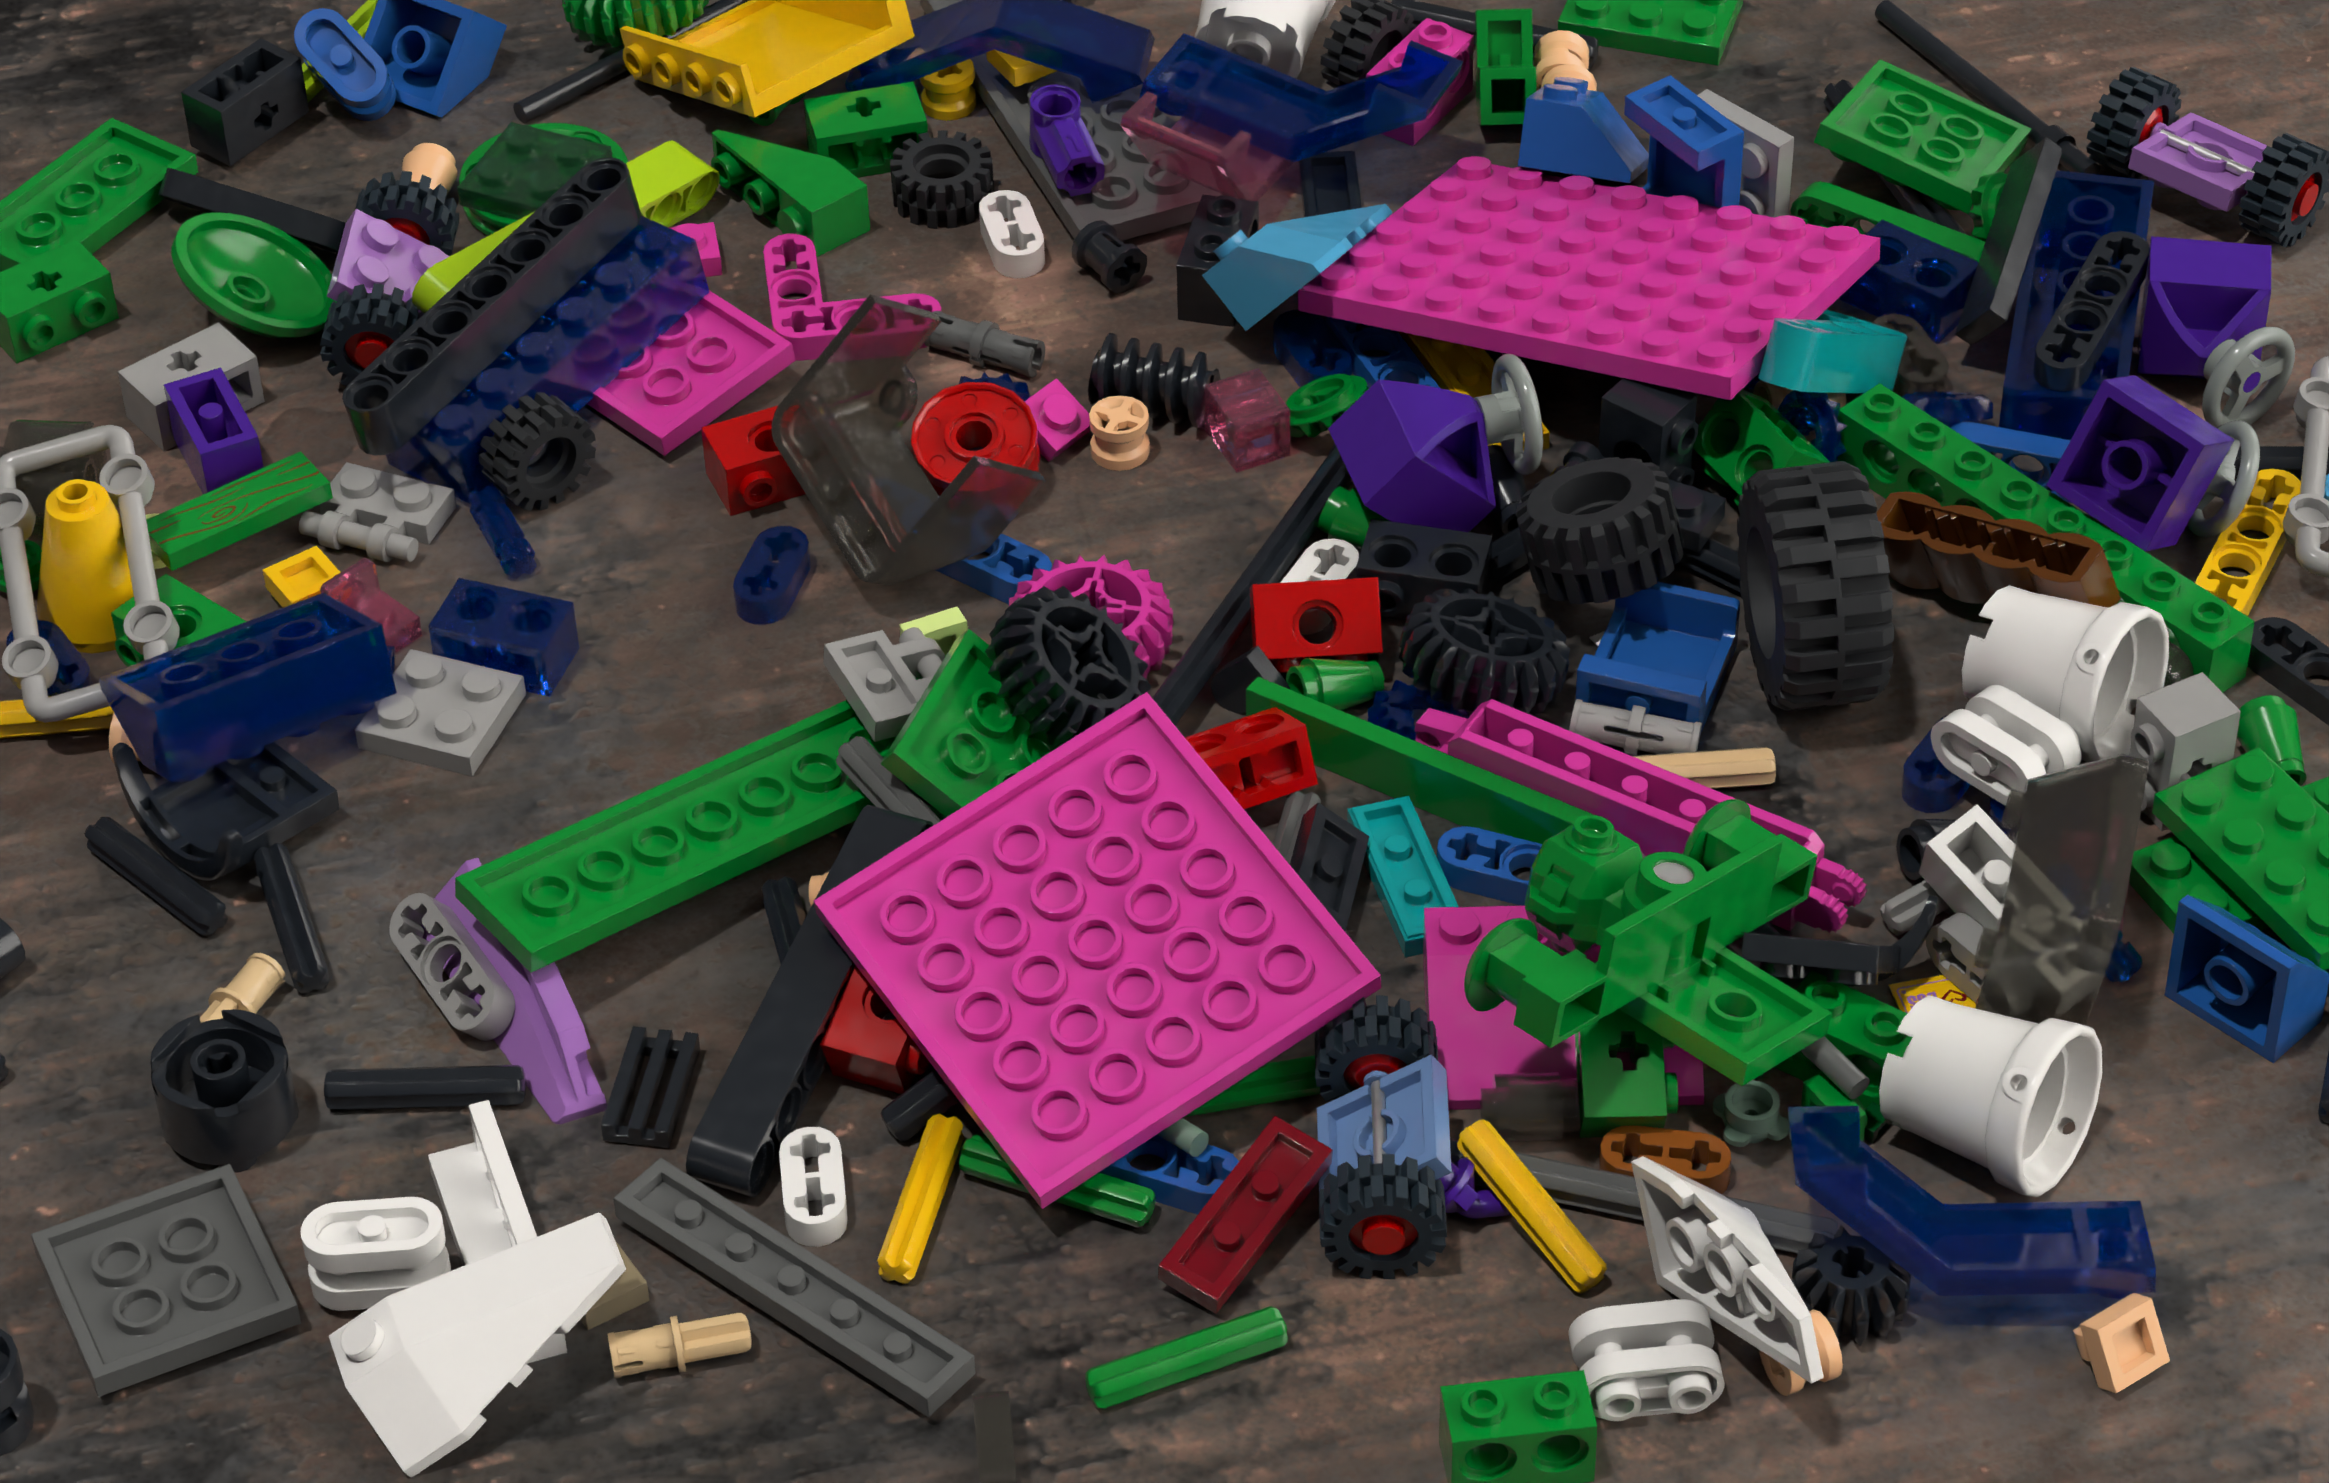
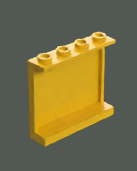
M749 0L672 39L629 26L619 29L625 47L623 49V60L634 79L754 118L915 37L905 0Z

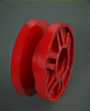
M965 382L941 390L926 401L913 421L911 448L915 457L914 468L922 492L933 502L963 516L983 517L1008 510L1027 496L1038 478L1040 465L1037 424L1030 407L1014 391L988 382ZM975 447L983 448L977 451H969V449Z

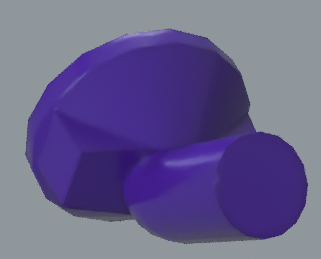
M1468 1157L1461 1158L1455 1163L1451 1161L1452 1173L1439 1178L1444 1186L1446 1213L1457 1212L1466 1218L1474 1219L1512 1216L1492 1190L1475 1191L1474 1163Z

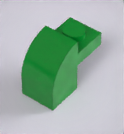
M1532 8L1475 9V93L1478 123L1480 125L1523 124L1526 98L1537 91L1536 67L1533 65Z

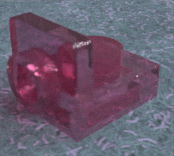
M367 558L361 559L323 583L320 588L327 632L374 666L422 636L420 617L380 589L376 564Z

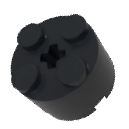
M233 1009L221 1010L223 1019L201 1023L198 1014L175 1024L162 1035L154 1046L150 1064L152 1069L151 1082L166 1143L180 1155L190 1160L218 1165L219 1167L230 1164L234 1173L251 1168L256 1163L258 1156L270 1151L287 1136L298 1118L299 1109L288 1053L278 1028L258 1014Z

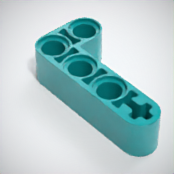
M1825 310L1816 320L1774 318L1758 378L1776 386L1801 392L1865 393L1879 383L1893 391L1908 336L1902 332L1831 310Z

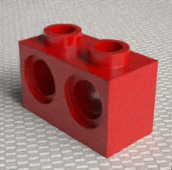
M1277 707L1185 737L1243 809L1318 784L1306 724Z

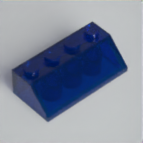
M325 593L310 597L99 678L101 690L142 764L170 782L195 780L206 774L208 767L228 759L238 760L256 756L264 750V745L284 737H302L312 734L320 728V723L340 715L365 713L375 707L376 701L397 693L382 624Z

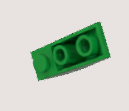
M719 129L712 132L714 158L711 160V167L720 174L719 184L726 189L732 190L748 203L754 213L763 215L779 228L783 234H800L812 240L816 250V257L870 231L867 185L833 158Z

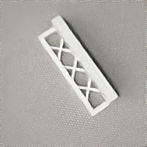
M489 1100L469 1105L474 1136L473 1143L428 1155L431 1175L462 1266L537 1237ZM554 1333L531 1357L527 1364L567 1353L565 1335Z

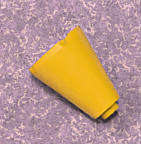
M82 479L69 480L54 489L47 497L45 504L37 601V616L40 628L46 636L48 632L56 637L59 646L68 651L91 654L116 650V635L111 612L134 596L121 517L103 486Z

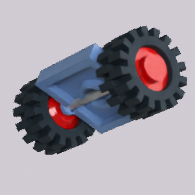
M1376 995V1005H1366L1365 998L1363 997L1353 1004L1352 1010L1341 1013L1338 1017L1319 1028V1031H1315L1316 1085L1320 1086V1095L1325 1101L1333 1098V1101L1317 1108L1318 1141L1333 1149L1332 1164L1319 1179L1321 1247H1325L1327 1259L1330 1262L1338 1259V1268L1346 1273H1349L1355 1266H1358L1359 1277L1371 1279L1373 1271L1378 1270L1383 1271V1279H1395V1269L1402 1268L1407 1276L1418 1273V1261L1429 1267L1436 1261L1435 1252L1442 1253L1446 1246L1444 1186L1439 1178L1452 1173L1447 1071L1438 1062L1436 1027L1433 1021L1427 1022V1013L1419 1007L1411 1013L1410 1002L1399 998L1394 1007L1388 1006V996Z

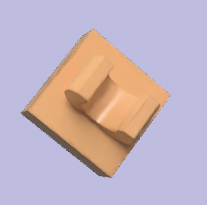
M2132 1293L2079 1324L2080 1327L2073 1330L2080 1356L2086 1361H2091L2098 1387L2113 1393L2120 1392L2170 1362L2154 1304L2150 1297Z

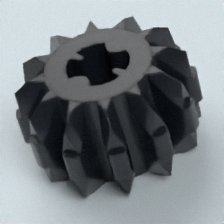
M1841 1224L1834 1235V1239L1823 1234L1814 1233L1811 1243L1808 1244V1249L1798 1250L1797 1258L1793 1262L1792 1282L1808 1310L1820 1311L1827 1318L1837 1338L1840 1335H1848L1861 1346L1868 1332L1887 1339L1894 1322L1903 1321L1904 1313L1907 1312L1909 1307L1911 1272L1909 1270V1261L1899 1258L1895 1241L1875 1243L1871 1227L1862 1235L1856 1236L1850 1235Z

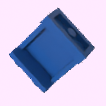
M1671 75L1625 96L1624 115L1650 134L1647 183L1641 187L1647 194L1668 198L1677 195L1691 196L1696 198L1700 204L1717 208L1730 205L1739 206L1744 131Z
M1659 581L1648 589L1634 593V595L1615 599L1613 614L1595 655L1584 654L1578 666L1576 699L1632 711L1633 705L1646 707V714L1692 723L1700 722L1702 723V733L1737 647L1740 601L1728 596Z

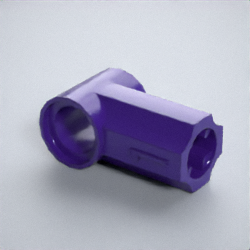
M1058 84L1046 85L1034 91L1030 97V149L1036 156L1044 159L1057 188L1068 191L1071 196L1090 193L1092 187L1104 179L1105 167L1081 118L1080 96L1068 86Z

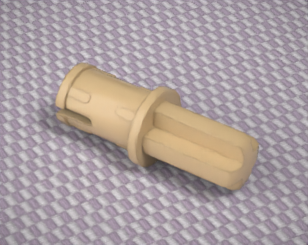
M263 953L252 954L247 959V963L225 988H218L211 993L208 1000L209 1008L200 1017L201 1023L223 1019L221 1010L238 1009L256 1014L275 990L284 984L285 972L281 965L269 955Z
M734 1313L678 1323L676 1315L670 1317L671 1323L638 1330L607 1333L615 1378L678 1367L679 1372H685V1363L744 1353L751 1349L752 1344L749 1322L743 1313Z

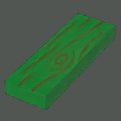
M301 451L147 519L151 549L171 571H174L333 498L330 481Z

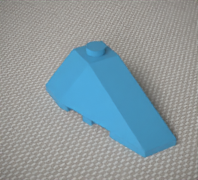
M1387 204L1269 223L1250 238L1242 230H1239L1213 251L1220 261L1202 276L1244 330L1247 331L1334 263L1393 212Z

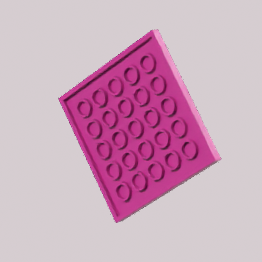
M1148 692L813 901L818 917L1042 1209L1323 1027L1341 1013L1346 1012L1361 998L1364 997L1366 999L1382 988L1379 972Z

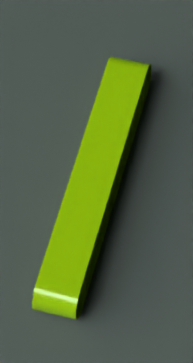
M673 140L667 141L627 162L626 165L630 172L641 211L640 222L592 269L656 235L657 229L669 228L705 207L718 188L720 182L719 172ZM534 212L427 269L415 285L412 293L413 305L425 314Z

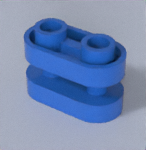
M319 8L303 15L295 27L294 40L311 74L354 118L372 121L385 116L394 105L396 88L382 58L338 12Z

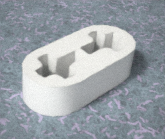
M999 190L983 197L979 203L980 230L996 270L1002 275L1011 278H1027L1040 272L1045 265L1044 236L1026 196L1016 191Z
M1323 539L1317 541L1305 550L1280 583L1356 578V565L1359 559L1358 550L1344 540ZM1307 610L1301 615L1299 620L1301 635H1310L1322 631L1332 620L1322 610Z
M804 1127L796 1129L784 1138L779 1151L786 1229L789 1236L795 1242L810 1247H821L841 1238L847 1229L848 1216L841 1145L838 1137L824 1128ZM818 1157L819 1172L805 1173L804 1159ZM822 1200L823 1214L809 1216L808 1201Z

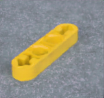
M2279 469L2258 471L2253 490L2245 507L2236 520L2225 531L2220 533L2195 581L2197 585L2216 597L2226 600L2227 604L2246 616L2249 615L2287 540L2282 522L2290 500L2300 494L2301 481L2294 474ZM2271 498H2276L2272 509L2264 506V503L2270 501ZM2245 530L2261 531L2269 537L2266 539H2253L2243 536L2240 532ZM2226 567L2242 568L2248 571L2250 575L2243 577L2231 576L2222 572L2221 569Z

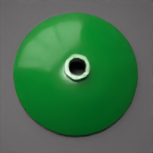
M232 213L200 214L184 222L173 240L171 247L173 264L188 292L212 314L241 330L260 336L280 339L309 336L324 329L329 308L333 301L337 303V301L327 297L332 274L325 264L300 241L263 221Z

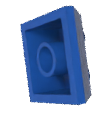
M378 0L364 40L384 61L396 88L395 100L442 118L488 78L507 25L445 0Z
M1555 77L1554 84H1545L1526 98L1518 166L1631 183L1648 168V152L1604 93L1587 90L1588 81L1570 77Z
M2186 895L2178 904L2164 996L2274 1063L2322 1021L2329 985V973L2316 966L2311 960L2298 955L2262 933L2255 926L2242 921L2223 908Z

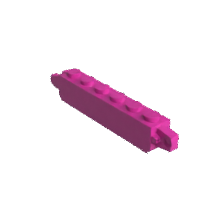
M1493 699L1481 703L1468 719L1428 708L1416 722L1415 726L1416 742L1580 808L1593 815L1606 818L1613 824L1614 830L1639 844L1640 850L1646 856L1656 852L1683 854L1687 839L1699 819L1718 803L1736 799ZM1748 804L1753 822L1775 835L1780 833L1818 855L1808 899L1769 922L1791 931L1799 921L1813 928L1819 927L1822 931L1826 930L1829 933L1834 931L1836 933L1838 929L1842 928L1849 916L1846 913L1848 909L1844 905L1848 908L1850 906L1855 907L1866 896L1868 890L1865 888L1867 884L1863 882L1864 878H1860L1858 873H1854L1852 869L1847 870L1845 866L1825 859V844L1814 830Z

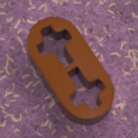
M1620 1126L1609 1131L1603 1137L1600 1144L1599 1170L1634 1177L1632 1163H1625V1156L1638 1158L1644 1156L1720 1194L1727 1190L1730 1182V1149L1723 1140L1711 1134L1646 1126ZM1701 1163L1707 1165L1706 1171L1693 1170V1164Z

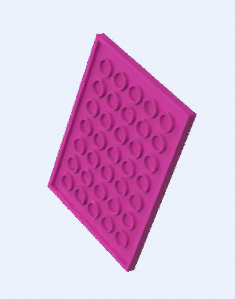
M1471 156L1460 159L1387 219L1378 224L1334 263L1299 289L1298 311L1731 400L1760 373L1774 318L1816 320L1880 260V238L1859 234L1856 228L1850 226L1826 228L1805 224V221L1797 216L1785 215L1774 218L1753 214L1749 208L1738 205L1717 208L1700 204L1696 198L1691 196L1677 195L1668 198L1647 194L1643 188L1638 186L1626 185L1615 188L1594 184L1591 178L1585 176L1557 177L1542 174L1540 169L1521 166L1515 168L1491 164V161L1487 158Z

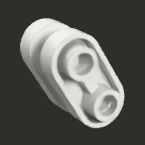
M2000 685L1987 687L1970 699L1965 709L1953 711L1936 723L1931 731L1933 750L1945 768L2003 805L2014 809H2020L2029 804L2045 791L2047 784L2059 782L2077 769L2081 762L2079 738L2075 730L2068 723L2059 720L2024 699L2016 692Z
M398 1197L332 1202L313 1210L304 1219L301 1226V1238L305 1257L309 1263L308 1273L313 1296L321 1305L332 1310L369 1309L389 1295L451 1271L449 1254L445 1247L446 1237L442 1214L434 1203L423 1198Z
M1674 1299L1599 1307L1581 1314L1569 1327L1568 1336L1573 1360L1580 1370H1584L1595 1417L1609 1421H1624L1638 1416L1669 1413L1693 1414L1706 1409L1720 1397L1724 1390L1725 1383L1720 1360L1717 1353L1712 1349L1714 1334L1707 1309L1698 1302L1687 1299Z

